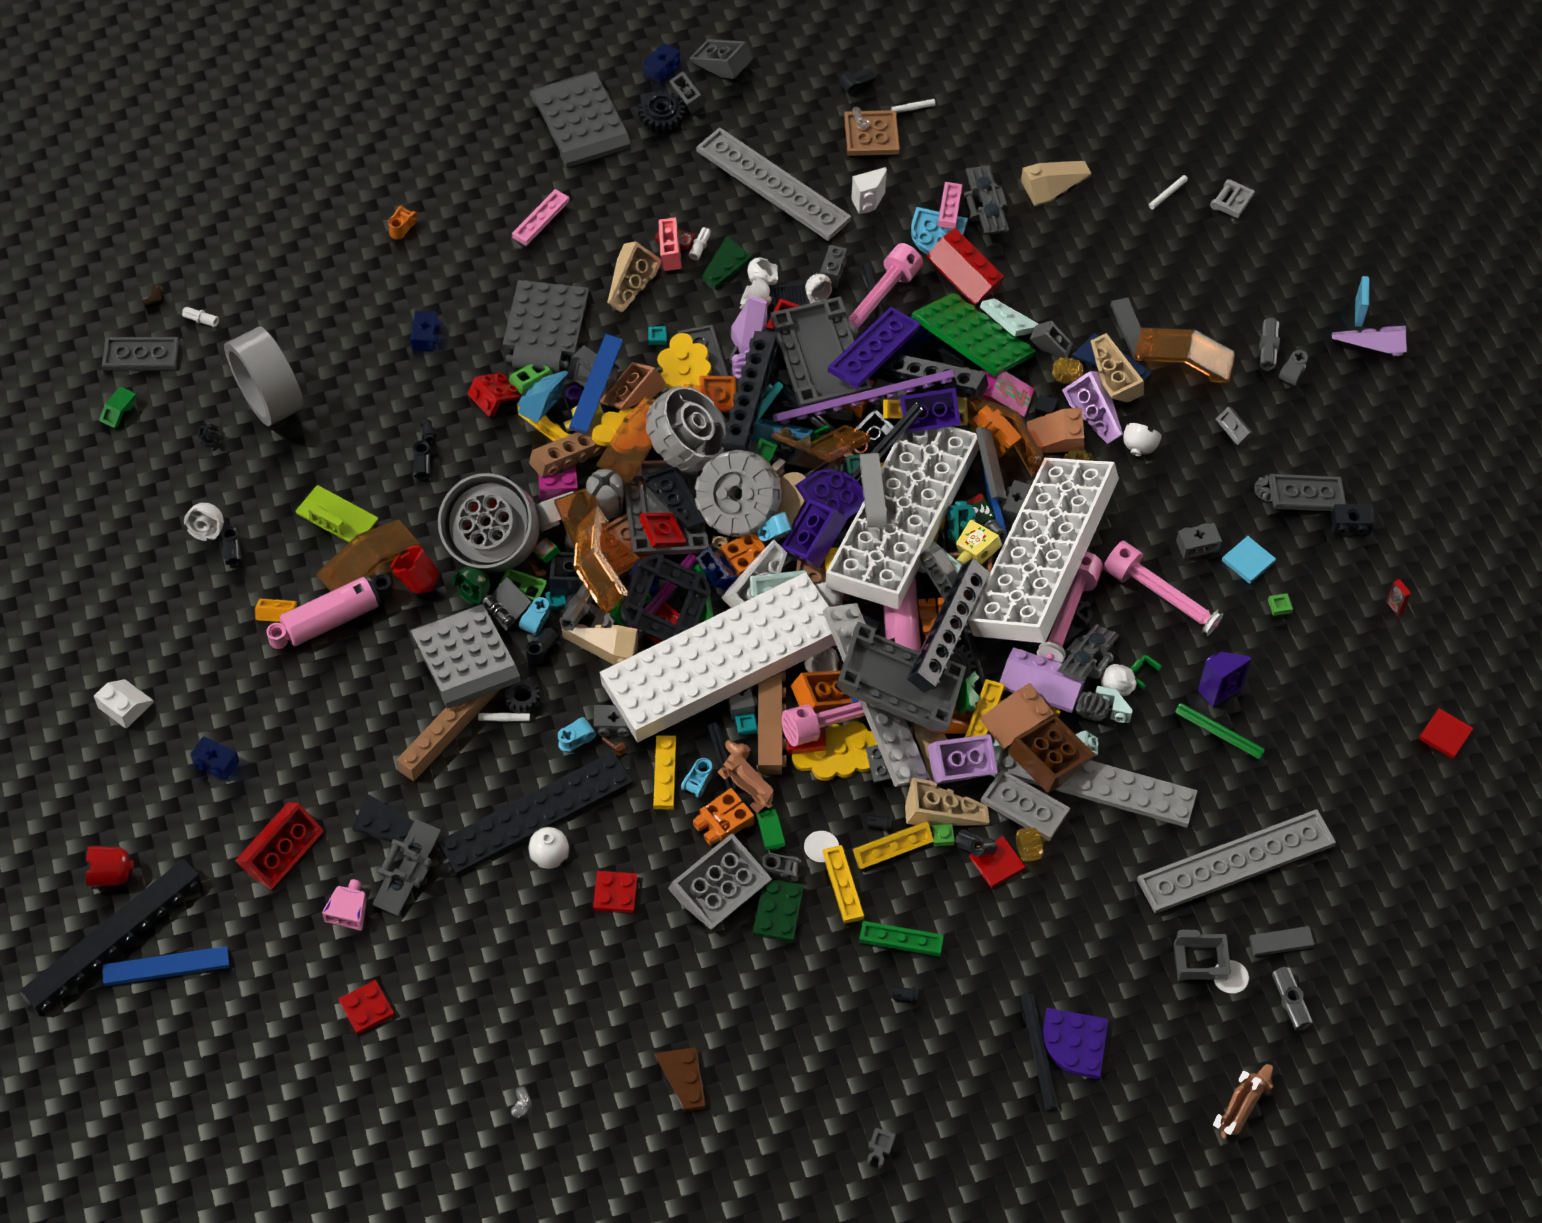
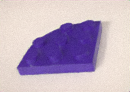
M833 469L819 470L795 485L806 503L809 499L835 509L846 519L857 513L864 502L861 485L849 474L834 471Z
M1046 1008L1042 1036L1047 1054L1049 1053L1058 1067L1068 1073L1100 1079L1108 1019Z

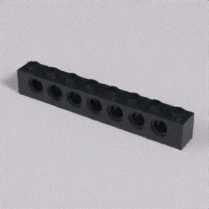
M755 331L753 338H750V350L746 352V364L742 366V378L738 380V392L734 394V406L730 408V420L726 422L725 426L726 434L721 439V447L724 448L725 452L733 450L749 451L779 345L776 332Z
M896 353L869 377L900 383L953 369L955 378H951L952 382L941 384V381L935 382L933 387L925 389L938 391L956 388L957 396L978 401L981 400L989 386L986 372Z
M974 559L961 565L907 677V680L923 693L931 689L934 690L939 685V678L947 669L946 664L954 654L953 649L961 639L960 634L966 628L967 620L974 612L973 607L981 597L980 592L988 582L987 578L990 572Z

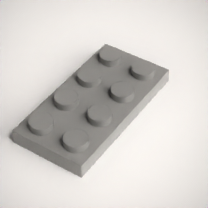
M1002 769L981 798V803L1048 841L1051 840L1070 811L1068 806Z

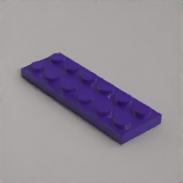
M890 307L828 366L827 372L858 389L920 329L921 323Z

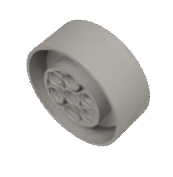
M259 326L225 343V354L233 376L250 407L265 425L271 426L303 409V397L294 373L277 343L263 327Z
M482 473L461 480L447 493L439 510L438 529L442 543L455 559L467 566L484 570L486 573L505 572L509 568H515L531 554L539 537L540 517L533 499L524 489L501 475ZM497 500L496 507L490 508V502ZM474 504L479 506L476 512L471 511ZM509 514L508 521L502 523V516ZM490 518V524L484 527V520ZM467 522H472L470 530H465ZM502 532V538L496 541V534ZM484 536V542L478 545V537Z

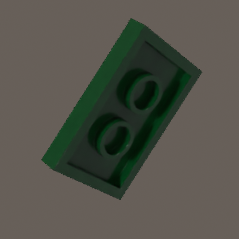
M772 879L763 886L753 936L793 943L804 885Z

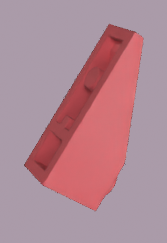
M676 217L659 220L660 253L664 271L681 269V253Z

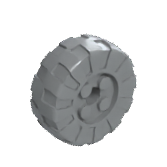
M682 386L672 388L659 396L648 409L646 415L647 435L650 436L651 444L656 452L672 467H677L684 472H699L703 470V467L711 459L725 452L724 448L721 447V439L726 434L724 416L714 405V402L708 396L700 393L699 390L691 387L683 388Z
M744 450L721 453L703 467V472L697 478L695 485L697 510H700L705 522L721 534L732 537L755 534L758 528L763 529L762 527L766 521L778 514L777 511L779 505L782 504L783 491H781L780 487L781 480L777 471L773 469L770 463L758 454ZM740 489H742V498L738 496Z

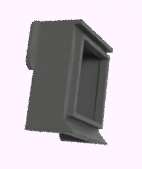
M586 346L581 347L571 357L566 379H573L585 387L597 354ZM617 363L613 366L602 397L616 382L620 369Z
M1198 930L1178 931L1174 942L1178 982L1185 979L1228 980L1231 969L1226 934H1200ZM1185 948H1216L1218 967L1187 968Z

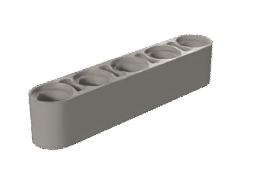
M879 453L860 454L867 528L886 527L887 516Z

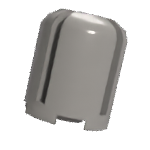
M609 469L597 470L592 473V477L590 476L586 482L587 507L590 515L599 521H603V519H617L624 511L625 502L624 483L621 476L617 473L614 474V471Z

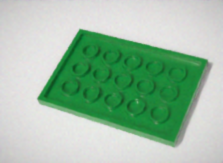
M954 293L914 311L911 316L912 319L921 323L920 325L994 377L1034 357L1036 352L1029 344L1014 337L1000 324L995 323L986 314L981 313L973 305L968 304L959 295Z

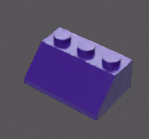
M956 388L899 397L902 417L915 403L923 407L922 413L905 430V433L961 425Z
M809 499L792 527L793 530L788 534L781 547L802 561L819 568L847 519L835 509Z
M1220 652L1216 656L1211 655L1205 661L1206 664L1202 672L1203 675L1198 692L1212 707L1223 702L1243 689L1251 658L1245 655Z

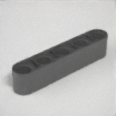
M934 545L921 553L920 561L945 600L958 573L943 549ZM967 620L968 624L964 631L967 633H972L969 622Z

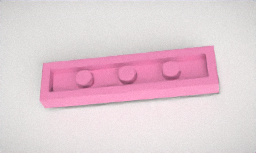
M945 182L938 226L946 229L955 228L962 184Z
M555 189L512 233V238L527 246L569 202V197Z

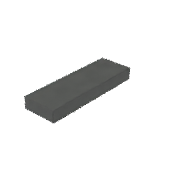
M1309 926L1249 936L1254 957L1313 948L1315 945Z

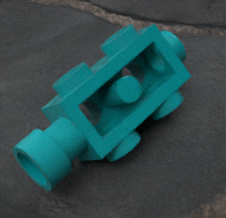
M955 501V505H948L947 519L949 521L947 536L949 543L956 544L968 522L976 517L975 509L972 508V505L967 504V501Z

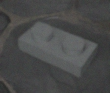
M1227 407L1216 418L1217 422L1238 446H1241L1253 434L1232 407Z

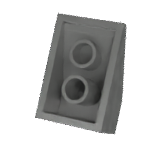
M707 39L689 58L690 62L720 77L730 79L737 77L753 59L745 41Z

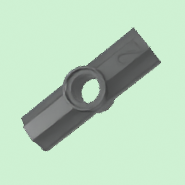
M1268 318L1263 321L1259 351H1261L1260 367L1267 371L1275 369L1277 363L1276 358L1280 337H1278L1279 321L1275 318Z
M584 583L566 605V611L559 620L564 630L573 631L590 609V603L597 594L595 586L592 584Z
M1282 967L1274 971L1272 976L1282 998L1281 1004L1287 1010L1295 1030L1300 1031L1311 1026L1313 1022L1303 1001V992L1297 987L1290 968ZM1288 996L1294 997L1296 1001L1290 1000Z

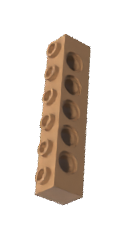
M598 423L589 428L587 435L576 432L532 450L529 464L543 478L547 475H553L560 470L568 469L577 463H582L594 456L597 457L606 451H611L613 447L600 446L592 440L593 429L601 425Z

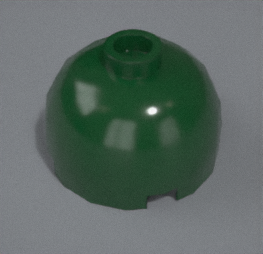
M465 567L459 570L452 578L453 587L457 586L459 589L458 595L469 604H480L484 596L490 592L491 584L488 574L479 568Z

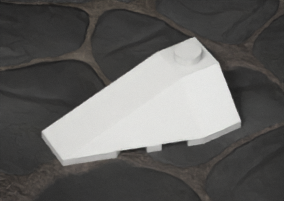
M773 540L736 579L721 598L731 608L754 598L751 596L750 576L781 573L787 552Z

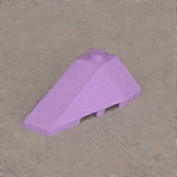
M750 296L731 327V339L735 346H738L739 353L746 354V352H749L750 338H753L755 331L766 332V300Z
M1406 326L1382 327L1377 332L1376 329L1362 330V333H1358L1357 330L1332 332V339L1392 353L1393 356L1403 355V352H1407Z
M1090 371L1062 389L1069 405L1072 408H1082L1083 420L1087 421L1107 444L1123 435L1113 400L1103 388L1099 372Z

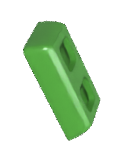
M529 364L511 374L509 383L516 386L518 392L523 395L529 389H532L535 382H539L543 377L553 375V371L548 366H544V371L536 373L532 369L534 365ZM525 373L530 377L526 381H521L518 378Z
M509 568L506 570L499 586L508 577L511 581L521 583L519 589L524 595L529 587L536 588L539 591L535 597L525 595L533 602L535 598L541 597L547 581Z

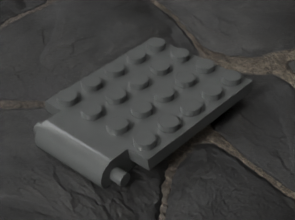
M518 280L503 340V348L514 349L513 355H506V362H512V368L518 369L533 364L534 367L532 369L536 371H544V366H548L554 373H559L560 368H568V361H562L563 355L573 356L576 353L589 288Z

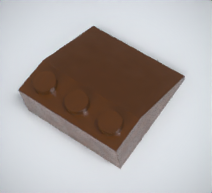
M1055 714L1015 737L1008 750V754L1047 793L1061 786L1095 756Z

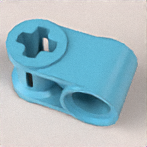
M786 512L771 517L763 525V529H757V534L761 541H768L771 538H780L791 532L793 529Z
M538 597L533 600L519 622L520 629L535 636L540 633L550 616L549 602L546 598Z
M581 717L558 732V746L563 752H571L579 746L590 742L596 736V732L587 719Z
M700 758L695 762L689 774L684 778L681 790H687L696 794L697 798L702 796L713 776L712 763L709 759ZM702 768L708 769L706 772L699 771Z

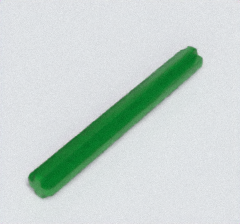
M1180 703L1176 708V713L1245 752L1258 759L1263 756L1265 749L1183 703Z

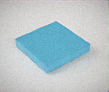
M1362 276L1356 295V327L1363 326L1369 306V277Z
M1247 536L1223 556L1222 561L1251 584L1275 563L1276 558Z

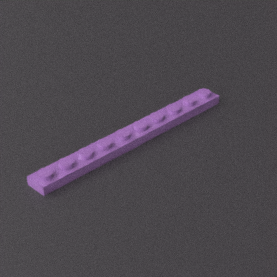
M954 370L774 414V422H779L780 425L790 423V419L796 417L797 420H803L808 418V414L815 413V416L826 414L828 409L833 408V411L844 409V405L851 404V407L862 405L861 401L869 399V402L878 401L880 396L887 395V398L897 396L899 391L905 390V393L916 391L915 387L923 386V389L933 387L935 382L941 381V384L952 382L951 378H955Z

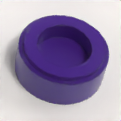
M578 386L568 387L565 391L566 401L570 404H578L583 390Z

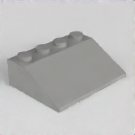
M732 833L676 878L668 889L686 909L712 930L771 881L772 878Z

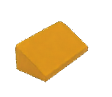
M259 599L255 607V619L280 622V615L297 608V602Z

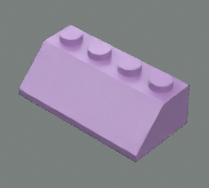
M1013 647L999 683L1005 684L1004 690L1012 693L1031 683L1047 705L1072 713L1076 701L1083 690L1085 680L1081 682L1059 672L1058 669L1062 665L1060 662Z

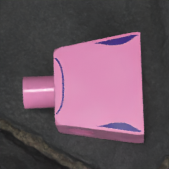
M350 880L348 888L336 887L322 912L324 922L362 931L367 899L365 892L360 891L362 886L360 881Z

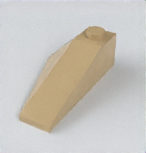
M1085 161L1038 163L1023 168L1021 183L1036 207L1052 202L1056 196L1061 193L1064 194L1071 186L1077 185L1090 177L1091 171Z
M638 242L625 243L617 259L607 303L618 311L623 312L635 299L637 293L645 288L646 283L654 278L662 260Z
M1107 333L1091 340L1102 386L1110 397L1130 402L1143 396V379Z
M577 624L573 631L562 628L563 638L613 665L636 655L638 652L637 629L619 625H612V628H603L602 625L588 628L583 624Z
M918 778L911 779L905 805L907 824L918 825L928 822L930 827L941 824H952V826L989 824L988 806L969 797L962 798L953 794L954 791L949 788L944 790L936 786L937 783Z

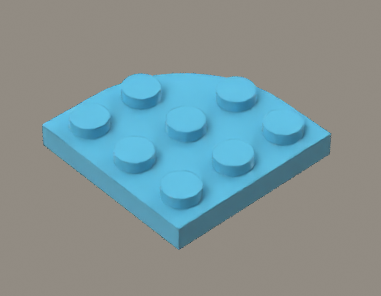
M917 207L912 220L911 236L915 245L923 253L928 254L939 240L953 228L946 229L938 226L940 212ZM957 216L955 228L964 235L968 218Z

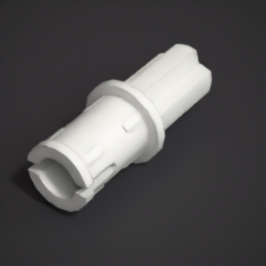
M703 227L698 238L693 241L694 245L689 253V257L692 260H699L702 251L707 247L706 242L711 233L710 229Z
M189 307L183 309L182 316L194 320L198 324L203 323L212 327H216L218 324V316L205 313L204 310L198 311Z

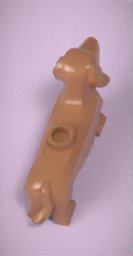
M727 740L725 747L731 755L723 764L725 767L720 768L718 773L724 779L731 776L733 782L739 788L753 797L755 802L751 803L750 806L756 813H759L765 806L771 808V802L773 801L772 787L763 780L761 773L756 772L746 761L750 754V747L743 743L736 744Z
M1265 1065L1258 1074H1249L1243 1071L1238 1080L1241 1085L1235 1090L1226 1113L1223 1116L1218 1115L1213 1124L1221 1129V1137L1223 1139L1227 1138V1134H1238L1241 1131L1262 1092L1269 1093L1273 1088L1271 1084L1272 1065Z

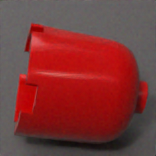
M419 545L408 547L406 549L407 553L402 557L399 554L391 564L393 573L412 593L422 594L430 592L438 581L439 570Z
M92 846L87 849L86 862H91L90 870L86 871V886H120L126 883L129 873L134 871V861H130L128 852L123 848Z

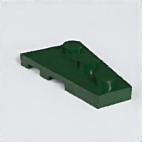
M726 237L702 275V280L716 290L752 261V255Z

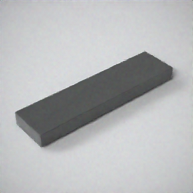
M1129 298L1111 301L1112 310L1133 360L1151 357V350Z
M979 427L975 431L991 498L999 501L1006 500L1007 496L992 432L990 429Z

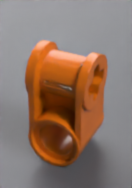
M399 206L388 220L391 238H403L416 223L418 213L406 210L404 206Z

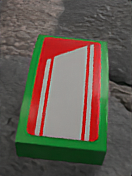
M545 538L534 547L532 553L538 559L547 563L560 553V550L554 543Z

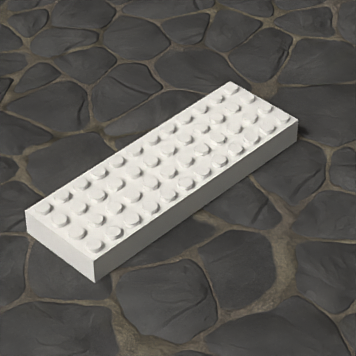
M950 426L912 433L904 432L896 440L881 468L887 526L867 528L864 502L862 503L826 572V588L899 609L921 565V553L930 547L948 511V505L952 504L979 450L976 433Z
M1044 458L988 576V582L980 593L981 597L974 606V612L968 619L973 636L1038 643L1046 642L1118 482L1119 477L1114 462Z
M805 572L601 671L602 685L614 705L618 708L636 741H642L835 646V640L823 614V610L829 606Z

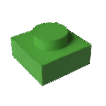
M1287 593L1269 596L1268 602L1273 616L1292 613L1293 608Z
M952 824L932 825L934 847L954 845Z

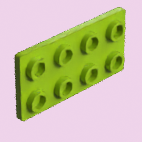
M318 485L296 510L297 515L355 546L360 544L378 521V517Z

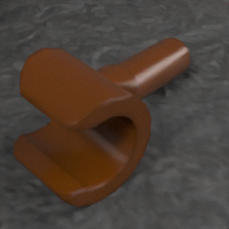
M529 560L528 563L532 567L535 577L547 580L545 568L538 570L533 560Z
M605 736L602 737V741L613 749L616 756H621L627 752L623 742L615 744Z

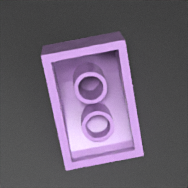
M991 734L936 741L928 745L933 779L937 784L998 773Z

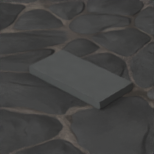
M713 324L678 331V334L686 333L691 336L693 343H700L707 347L709 353L707 361L710 362L712 367L710 376H728Z
M106 337L102 369L176 370L179 338Z
M1270 474L1268 477L1274 509L1332 511L1334 504H1346L1341 477Z

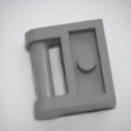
M1227 180L1224 183V188L1217 198L1213 199L1210 206L1214 210H1221L1239 218L1254 196L1255 191L1232 180ZM1233 190L1234 192L1226 203L1222 202L1229 191Z

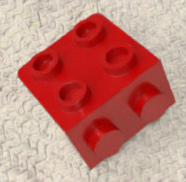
M502 373L475 377L467 393L489 417L495 415L501 402L520 399L522 396L516 386L511 385L507 377Z

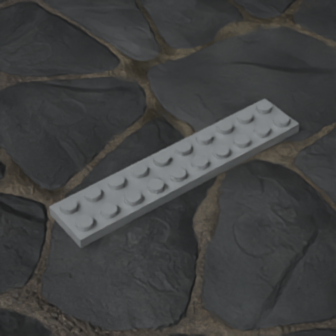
M720 127L697 146L698 153L827 241L851 221L849 214Z
M857 603L826 607L823 610L843 662L857 622L866 624ZM859 700L894 786L909 785L912 778L928 780L930 777L906 719Z
M1010 746L1004 749L1001 762L997 767L998 773L1002 769L1024 782L1040 786L1008 754ZM1091 760L1061 786L1054 789L1186 828L1188 827L1197 790Z
M1316 809L1140 875L1137 881L1156 914L1335 846L1336 841Z

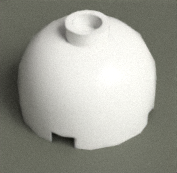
M752 276L750 281L753 283L751 286L747 285L740 302L742 304L739 307L740 309L743 308L750 296L766 300L767 307L771 302L772 297L769 296V285L761 278Z
M1130 423L1126 425L1123 439L1126 447L1131 450V454L1141 456V454L1152 453L1158 447L1162 437L1161 434L1156 430L1150 432L1145 425Z
M210 503L194 505L184 518V525H187L189 534L202 541H206L207 538L215 539L221 532L224 522L221 511Z
M545 827L536 831L530 838V858L539 867L555 868L561 865L564 859H567L569 845L562 831L552 827Z

